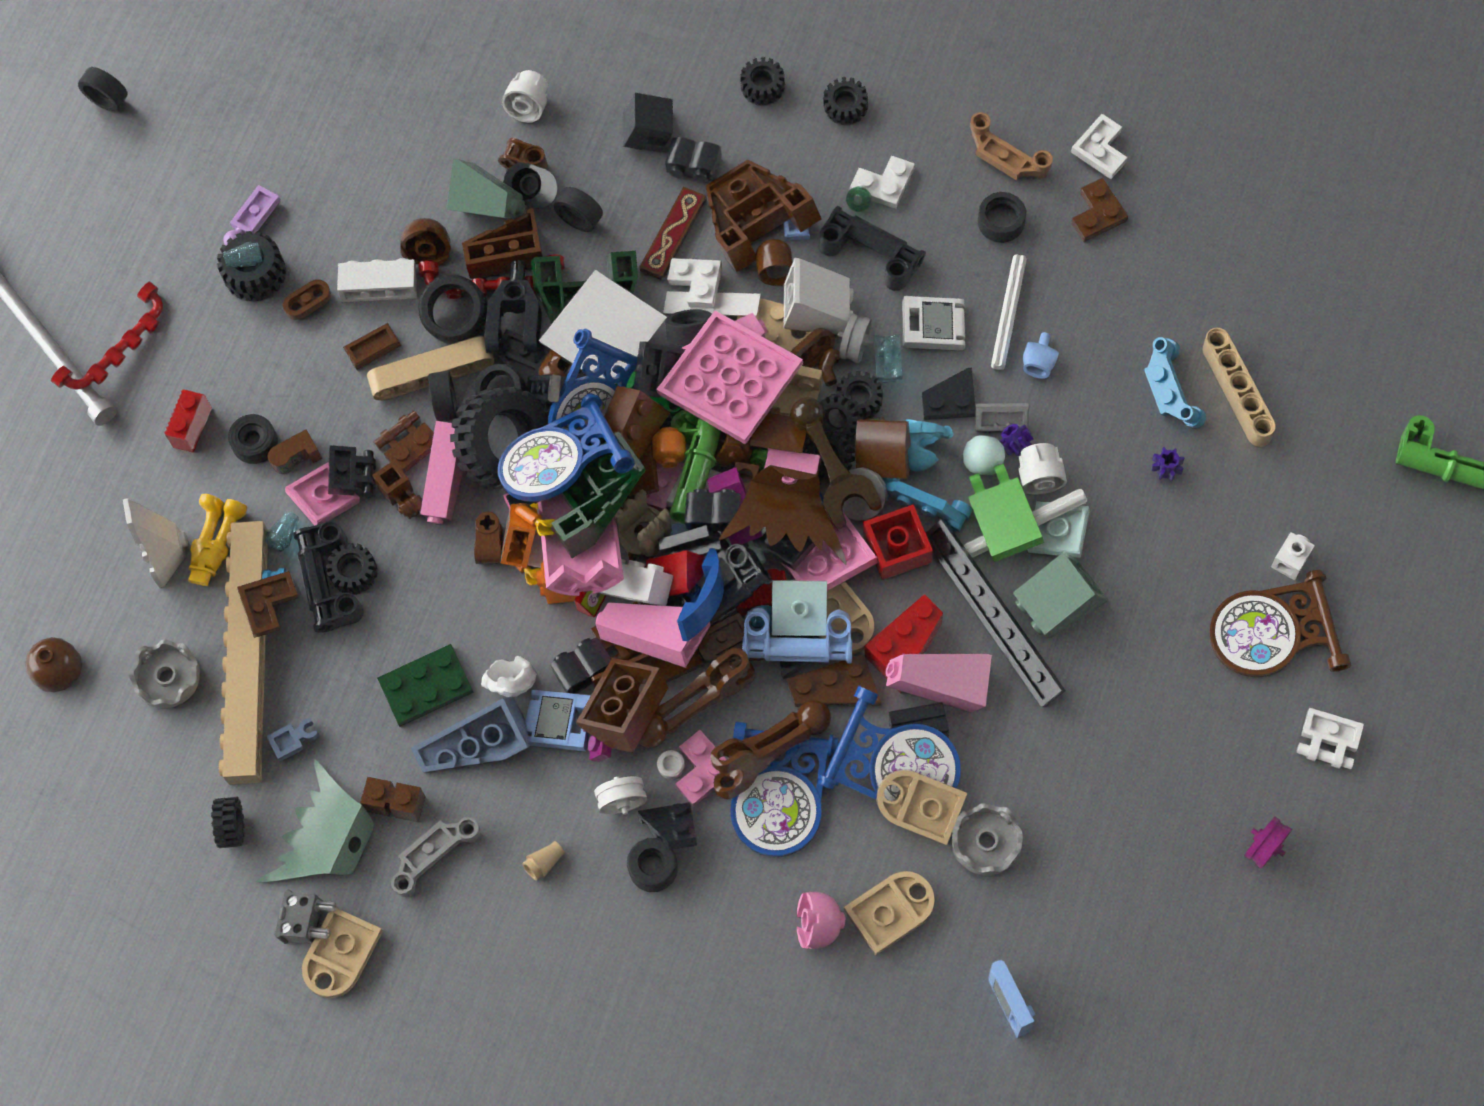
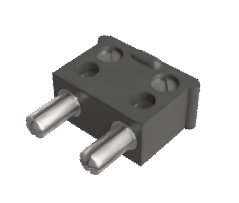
M287 889L284 893L274 935L284 944L288 942L312 944L315 938L328 939L330 937L328 935L330 930L317 928L321 911L335 912L337 905L335 902L323 901L316 894L295 893Z

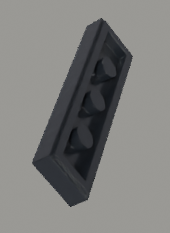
M531 375L527 380L526 391L534 394L533 400L559 402L561 376Z

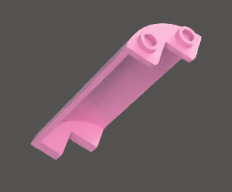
M561 494L538 502L539 515L542 516V520H557L572 511ZM614 517L597 543L574 558L570 557L553 527H551V530L555 535L541 536L547 589L560 594L579 596V592L591 590L595 594L615 586L624 579L617 523Z

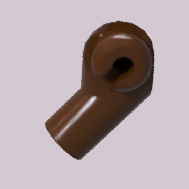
M833 348L823 352L818 364V369L822 370V379L828 387L837 383V378L832 368L834 363H838L841 360L839 357L840 351Z

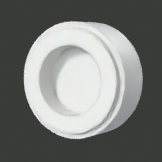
M674 750L663 752L657 760L659 773L666 779L680 777L685 769L683 756Z

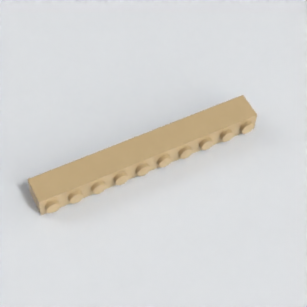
M263 521L231 523V532L227 533V545L231 549L230 557L226 558V569L230 573L229 581L225 584V593L229 597V606H225L224 609L225 621L228 622V631H225L223 635L224 646L227 647V657H223L222 662L223 671L226 673V682L222 683V696L225 698V708H221V722L224 724V734L220 735V748L223 750V760L219 761V773L229 785L261 783L266 635L257 638L253 637L237 587L261 580L263 570H268L269 531Z

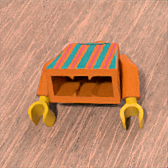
M526 503L511 504L504 532L500 564L515 566L521 573L525 572V579L529 585L537 584L536 571H540L541 568L531 569L528 565L535 531L537 528L540 536L555 535L551 530V527H553L552 522L555 520H542V516L537 513V509Z

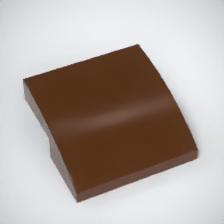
M858 420L855 440L856 468H867L876 472L882 478L906 479L910 475L908 449L911 447L909 421Z

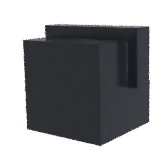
M635 92L623 112V147L642 150L645 146V150L668 153L673 134V99Z

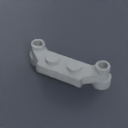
M465 817L458 823L444 824L440 820L398 855L401 860L399 873L394 875L391 881L395 893L405 898L411 897L415 893L416 881L423 873L459 843L476 842L480 836V827L474 818ZM474 830L471 834H466L467 831ZM405 884H409L406 889L402 890Z

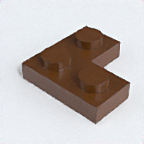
M1103 178L1081 188L1080 194L1090 209L1073 217L1071 224L1083 242L1128 221L1127 213Z
M290 571L237 587L254 638L279 631L280 626L273 606L298 598Z

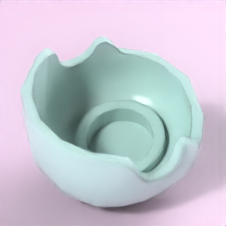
M985 435L972 438L966 443L963 451V462L966 468L974 474L979 473V475L995 474L994 467L1003 464L1005 458L1004 446L995 437Z

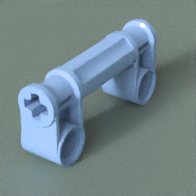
M753 608L747 613L744 623L743 651L746 652L748 658H765L766 661L829 663L830 660H845L847 663H852L851 618L843 610L831 612L827 619L826 639L770 637L769 614L762 608ZM753 616H760L765 624L761 628H755L750 624V619ZM836 618H842L846 621L847 625L842 630H836L831 625L832 621Z

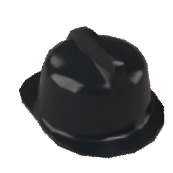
M517 163L512 165L504 176L503 183L523 195L522 200L527 206L542 209L553 203L557 196L558 184L556 178L550 171L529 163Z

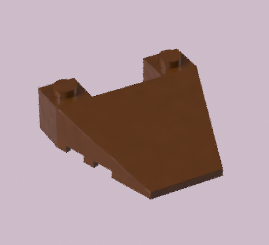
M748 159L706 185L709 206L713 216L712 221L716 231V240L726 260L736 273L756 261V254L751 243L790 219L797 229L803 232L822 220L814 199L802 185L798 183L792 184L784 176L771 174L769 169Z

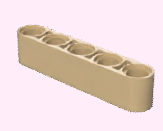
M1212 328L1206 335L1202 349L1203 354L1248 440L1256 447H1265L1270 443L1274 434L1275 421L1229 334L1222 328ZM1211 342H1218L1221 346H1215ZM1223 363H1228V364H1230L1232 367H1231V368H1227V367L1223 366L1222 364H1223ZM1233 385H1240L1244 389H1236ZM1245 407H1252L1255 411H1248ZM1256 429H1264L1267 433H1259Z
M479 336L376 367L367 373V379L373 398L382 401L429 387V373L448 370L451 373L452 379L484 370L494 364V358L492 353H486L485 337Z

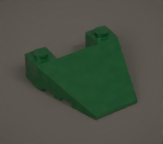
M636 251L610 252L607 255L608 278L631 294H634L638 279ZM560 256L534 257L531 261L533 287L552 324L586 281L562 282Z
M616 432L614 435L622 450H628L635 461L633 468L626 473H618L611 464L613 454L601 455L589 462L583 468L574 484L561 493L572 511L553 521L552 526L571 558L597 543L645 472V467L620 432ZM598 438L602 445L607 444L604 438Z

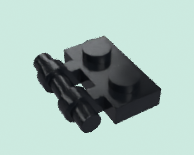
M330 445L328 494L354 496L355 487H359L363 490V497L371 498L373 490L376 488V483L372 476L373 471L376 469L374 452L372 450H365L363 456H356V447ZM356 468H361L363 475H356Z

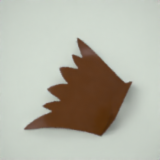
M769 465L751 480L748 492L740 508L719 538L721 540L729 537L749 525L750 536H753L765 527L770 546L779 542L787 533L794 547L800 552L804 548L809 536L820 550H822L824 540L839 559L847 565L837 534L820 498V480L817 474ZM785 475L798 480L796 483L788 485L782 482V477Z

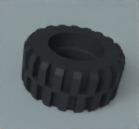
M517 387L489 389L470 396L465 401L466 405L459 407L457 411L459 418L453 419L451 425L452 428H455L454 434H450V442H454L455 449L452 450L454 458L458 457L460 460L457 465L461 471H468L467 477L470 480L478 481L479 485L483 487H492L493 489L504 488L498 477L499 459L493 454L488 442L489 426L494 417L499 413L507 416L513 422L518 437L526 432L548 425L549 412H544L543 408L545 405L540 400H533L534 394L528 391L522 392L521 388Z

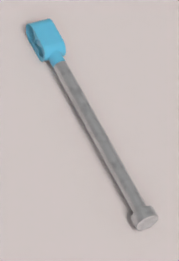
M0 273V298L57 369L64 365L73 372L71 378L81 379L84 377ZM91 385L84 389L75 390L89 407L87 414L96 425H104L115 417L117 413L115 406L108 398H101Z

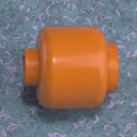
M673 427L659 429L658 433L652 438V456L656 463L661 464L664 468H675L678 463L685 460V436Z

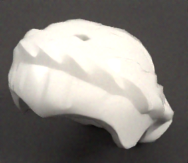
M516 656L515 660L510 662L504 659L496 660L491 664L490 669L484 673L481 686L506 697H517L527 692L533 686L537 674L531 663L521 656Z

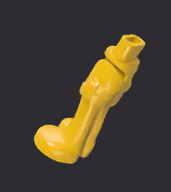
M201 494L199 504L206 511V521L199 538L194 539L191 544V560L188 568L191 573L188 581L193 584L208 586L211 577L216 576V571L228 555L229 549L226 547L227 533L231 532V523H236L244 517L248 507L236 500L227 499L224 503L216 496ZM224 512L223 522L215 540H212L217 523Z

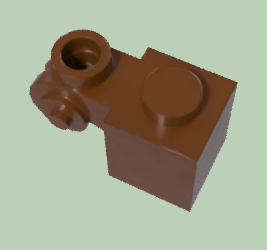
M394 460L372 475L378 489L392 506L397 504L399 508L397 511L400 515L403 514L404 517L407 516L410 520L418 515L419 511L421 512L422 498L420 495L412 494L414 490L409 478Z

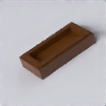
M386 323L343 348L355 369L358 370L400 347L401 344L390 325Z

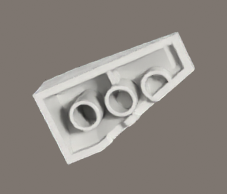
M128 498L123 499L129 530L136 544L140 545L144 561H149L150 565L153 566V568H149L153 580L159 588L165 587L186 557L184 547L188 546V540L185 531H180L174 522Z

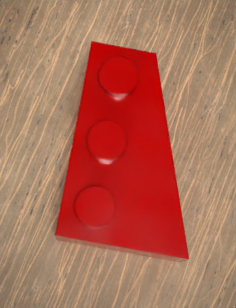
M924 594L865 645L864 656L887 679L886 668L890 660L903 654H924L942 625L943 612Z

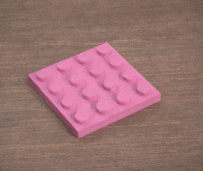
M714 311L659 385L657 393L746 444L803 365V359L721 313Z

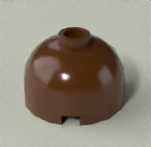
M420 218L413 220L405 227L400 238V253L403 258L414 260L415 264L423 261H434L439 266L448 259L451 249L450 237L446 228L438 221L431 218Z
M50 637L40 640L31 647L26 656L25 668L28 677L34 685L43 691L55 693L66 690L74 679H78L82 669L80 654L72 644L61 638Z

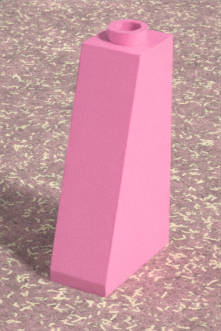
M436 421L420 513L428 517L427 522L443 524V520H452L463 471L457 465L460 462L459 458H454L452 450L455 449L454 442H450V434H454L455 428L451 427L452 423Z
M608 603L603 612L601 611L598 614L595 623L601 639L685 668L710 627L709 622L688 642L683 641L677 623L683 607Z
M903 654L890 660L886 668V676L888 677L886 686L932 701L943 702L945 705L968 712H974L986 707L992 655Z

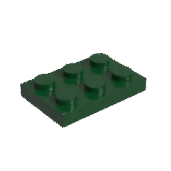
M451 644L377 677L399 727L474 693Z

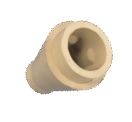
M554 841L550 845L526 856V861L522 864L529 876L534 880H538L540 877L544 878L565 852L559 843Z

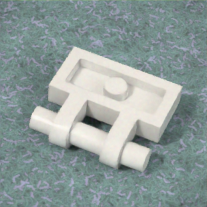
M1309 708L1301 736L1312 739L1311 744L1299 743L1296 753L1307 756L1306 759L1315 761L1318 759L1331 763V767L1352 769L1354 759L1344 756L1345 750L1356 752L1364 724ZM1321 742L1336 746L1335 753L1320 749Z

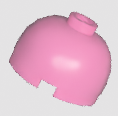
M806 892L801 894L797 908V917H802V928L797 927L801 947L818 949L832 944L838 937L840 929H844V912H840L838 903L834 898L825 893Z

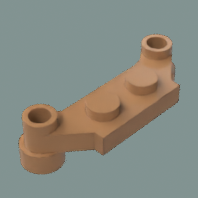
M978 112L971 117L970 128L977 146L976 156L1015 180L1019 177L1028 176L1045 178L1048 175L1053 162L1050 152L1039 150L1031 158L992 134L989 130L991 119L986 113Z

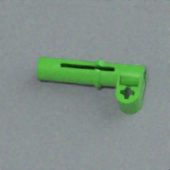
M681 410L673 417L671 427L678 429L685 436L686 443L690 445V448L684 454L686 461L672 504L670 517L678 523L685 524L687 493L693 492L695 489H705L710 470L716 465L714 456L722 431L690 412Z
M1422 415L1414 416L1410 419L1400 439L1396 464L1440 476L1445 482H1448L1450 479L1484 489V462L1458 455L1456 450L1448 452L1431 447L1435 431L1433 422L1428 417ZM1416 434H1418V442L1413 441Z

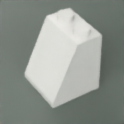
M794 258L784 283V329L813 332L817 328H825L837 335L839 331L844 332L849 318L853 314V311L850 310V304L853 300L850 278L803 259Z

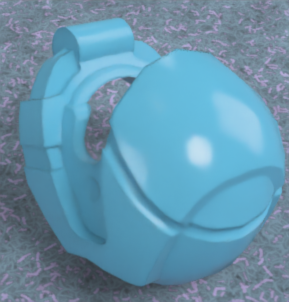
M906 419L905 421H909L911 447L908 449L909 469L914 472L925 471L932 467L939 459L935 457L936 454L924 448L942 438L951 439L954 433L950 426L943 427L935 423Z

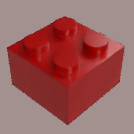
M914 504L863 522V535L867 545L877 557L878 563L876 567L882 580L932 563L933 549Z

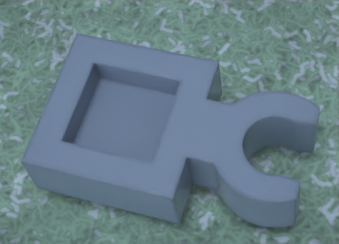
M310 718L304 719L297 729H294L290 723L266 736L280 762L304 750L301 742L305 740L314 741L319 737L316 730L306 733V729L313 725Z

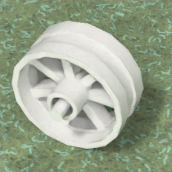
M617 776L614 777V780L598 786L594 792L598 800L600 813H623L625 815L628 814V811L645 804L647 796L643 790L642 778L635 776L619 778Z

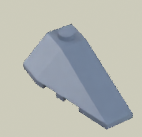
M507 697L411 747V750L422 772L505 760L528 748L529 742L525 719L514 697Z

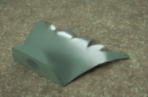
M314 759L321 792L310 790L311 799L315 807H296V815L304 828L287 832L282 836L283 840L295 850L278 857V860L286 862L285 865L259 878L255 882H272L325 873L350 875L355 870L374 829V824L365 808L349 796L316 759ZM357 836L360 840L352 853L349 851L348 844L352 837Z

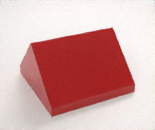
M685 550L646 560V568L648 564L664 567V573L673 575L669 596L689 592L704 575L702 564L706 556Z

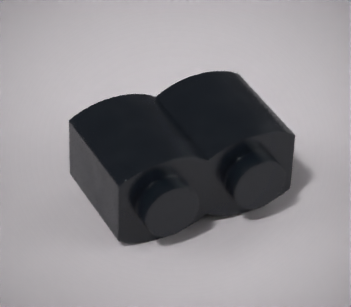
M673 137L665 161L666 171L676 178L691 176L699 182L714 181L722 156L721 147L710 142H696L687 138Z
M695 489L693 492H688L685 509L686 529L692 530L707 525L723 532L742 504L741 495L731 489H723L718 493H710L706 489Z
M597 637L593 639L587 638L582 640L574 651L569 653L563 652L557 655L551 664V668L565 692L577 694L593 683L591 679L593 676L606 670L611 658Z

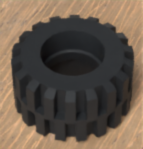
M246 231L245 235H241V233L235 234V239L230 237L227 240L228 244L226 246L222 245L220 248L222 253L217 256L219 262L217 267L228 290L239 299L245 297L246 301H252L253 298H256L257 301L263 300L262 296L267 295V297L273 295V290L278 291L280 288L279 283H283L285 280L283 274H286V267L275 241H272L268 235L263 236L262 232L258 231L255 234L252 231ZM250 261H263L261 266L254 271H240Z

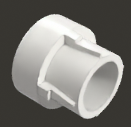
M526 70L521 73L518 72L516 77L511 80L502 98L504 110L518 121L527 123L537 121L547 104L546 92L548 90V83L546 79L535 71Z
M1039 443L1028 446L1021 451V456H1019V475L1022 489L1025 493L1033 495L1051 493L1066 485L1067 479L1063 459L1059 457L1058 447L1049 443Z

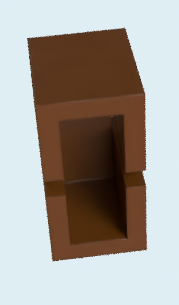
M367 777L360 803L369 813L390 817L392 812L395 818L419 822L426 796L421 787L396 783L394 787L391 781Z

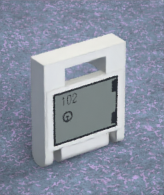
M904 296L902 301L903 348L964 350V300ZM919 311V331H910V316H917Z

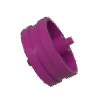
M1276 816L1264 829L1261 828L1257 831L1253 828L1251 833L1255 835L1253 837L1254 842L1244 855L1249 860H1253L1256 863L1255 865L1261 869L1273 855L1276 857L1279 854L1283 857L1286 854L1282 850L1284 847L1282 843L1288 837L1292 828L1288 825L1285 826Z

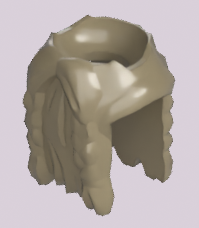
M642 489L634 494V499L624 501L622 504L623 509L620 508L614 518L617 523L619 541L627 553L654 557L660 551L658 539L671 536L673 530L671 529L669 511L663 509L660 512L655 508L647 506L646 492ZM641 523H649L646 528H643L638 533L636 538L634 535L635 528Z

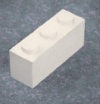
M400 258L395 261L376 259L371 262L348 261L346 263H338L337 290L342 302L418 298V270L415 261L406 258Z
M621 559L624 579L615 586L599 592L607 596L666 606L673 575L664 573V567L648 564L647 568H644V563L629 560L628 565H626V560Z

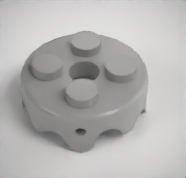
M163 639L154 646H141L137 649L135 661L129 671V677L135 693L142 701L156 708H172L184 703L196 691L200 679V668L195 656L185 644ZM166 670L173 671V676L169 681H160L162 672Z
M982 803L968 811H963L958 816L952 833V847L956 858L966 869L979 875L991 876L1008 870L1017 860L1023 841L1022 830L1018 826L1013 812L1006 807H997L987 803ZM985 834L990 835L994 838L995 844L992 847L985 848L980 845L979 838Z

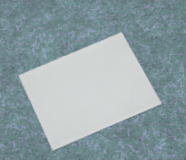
M595 270L539 341L573 363L579 351V348H577L573 341L574 335L579 329H588L591 331L593 338L637 356L640 341L648 342L667 317ZM589 355L588 357H586V359L593 358L598 362V359L595 355ZM617 361L613 366L620 365L625 369L628 364ZM594 365L590 366L591 371L597 368V366ZM611 369V376L615 377L617 374Z

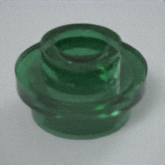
M862 186L853 187L846 196L847 205L856 212L866 210L872 200L870 192ZM855 195L861 196V204L855 202Z

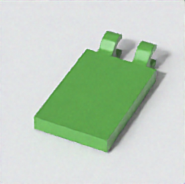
M1004 463L994 467L1000 483L997 486L985 490L979 473L969 477L975 494L968 498L994 562L1044 543L1019 479L1017 477L1010 480Z

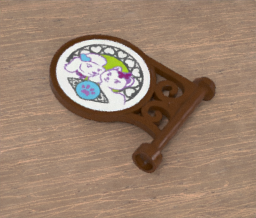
M1312 570L1306 573L1305 582L1261 591H1243L1224 600L1214 612L1209 629L1210 644L1216 657L1223 665L1237 674L1248 677H1265L1284 669L1301 650L1314 645H1327L1332 656L1327 659L1329 670L1331 672H1338L1350 668V658L1348 654H1342L1322 584L1327 579L1326 574H1323L1322 570ZM1303 592L1309 596L1311 602L1308 608L1302 610L1297 608L1295 602L1299 601L1301 606L1305 607L1307 599L1304 595H1293L1289 600V605L1277 596ZM1297 617L1302 618L1300 624L1298 622ZM1310 622L1322 624L1326 637H1318L1320 633L1318 625L1312 624L1309 630L1313 631V633H1308L1304 628L1305 625ZM1300 637H1302V638H1304V639H1306V640L1300 642Z

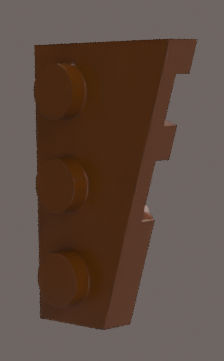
M864 654L852 657V663H847V661L843 660L786 679L795 707H800L803 703L810 700L820 701L827 707L829 705L856 706L859 698L854 695L858 686L878 694ZM879 695L875 704H871L872 706H881Z

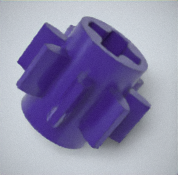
M1011 424L1002 431L1001 436L1003 439L1000 442L1008 456L1012 453L1016 456H1021V451L1031 446L1030 441L1034 438L1025 424L1021 427L1017 424Z
M1163 447L1160 455L1154 453L1152 460L1155 463L1152 465L1151 471H1157L1159 480L1169 478L1170 481H1173L1175 473L1182 475L1184 468L1180 465L1183 464L1185 458L1179 457L1176 453V448L1174 450H1166Z

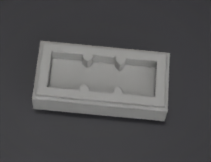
M1028 403L976 404V431H1003L1011 424H1017L1019 427L1025 424L1028 428Z

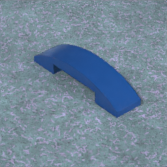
M715 548L709 549L702 564L706 581L696 603L685 602L677 619L683 641L688 642L701 632L720 606L724 593V577Z

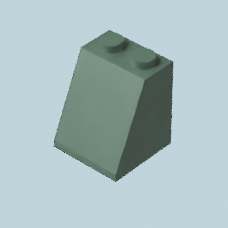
M453 159L447 210L506 219L512 218L513 220L523 215L525 203L522 200L523 195L475 163Z
M1064 552L1013 592L1018 599L1015 601L1017 607L1024 614L1028 612L1033 619L1031 625L1036 632L1049 637L1055 636L1108 601L1107 597L1077 558Z

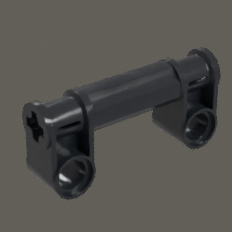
M836 206L833 209L829 219L820 230L819 249L824 255H837L851 237L889 257L890 260L885 268L884 281L886 287L893 291H899L906 286L914 272L921 266L926 255V251H918L907 245V241L894 236L857 215L852 216L842 211L840 206Z
M327 521L296 530L293 536L299 546L298 559L308 598L309 610L314 615V631L324 633L359 622L364 614V610L353 594L342 593L331 597L322 556L331 554L335 549L338 552L341 551L339 546L344 544L346 547L347 536L340 525L334 521ZM338 533L335 539L328 540L330 535ZM354 605L351 611L344 612L346 606Z
M733 544L726 550V563L736 579L724 586L720 606L710 620V625L752 597L754 591L761 586L772 583L769 572L762 565L753 549L740 544ZM741 552H744L745 558L739 564L738 556ZM685 593L668 596L666 606L674 607V602L678 597L680 598L679 607H683L685 602H691V600Z

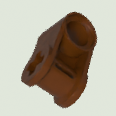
M513 137L507 140L508 146L504 154L498 158L499 164L506 169L517 163H529L548 170L546 156L541 147Z
M487 511L481 513L476 519L475 563L498 564L501 562L503 529L497 515ZM489 524H493L490 526V530H486Z

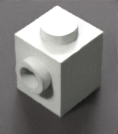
M1290 532L1275 557L1271 568L1295 580L1315 545L1310 543L1309 539L1305 536L1295 535Z

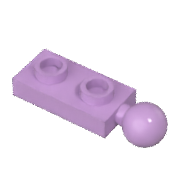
M258 185L230 221L231 227L235 230H230L224 235L223 241L225 246L228 244L227 240L230 237L232 239L236 238L235 234L241 233V235H244L246 231H252L255 234L281 201L279 196Z

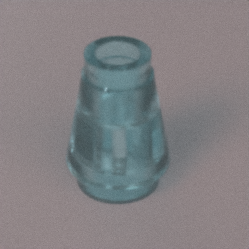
M249 241L223 252L226 267L257 266L256 263L262 262L258 242L251 243Z
M286 511L266 533V544L277 551H284L285 548H288L299 517L290 511Z

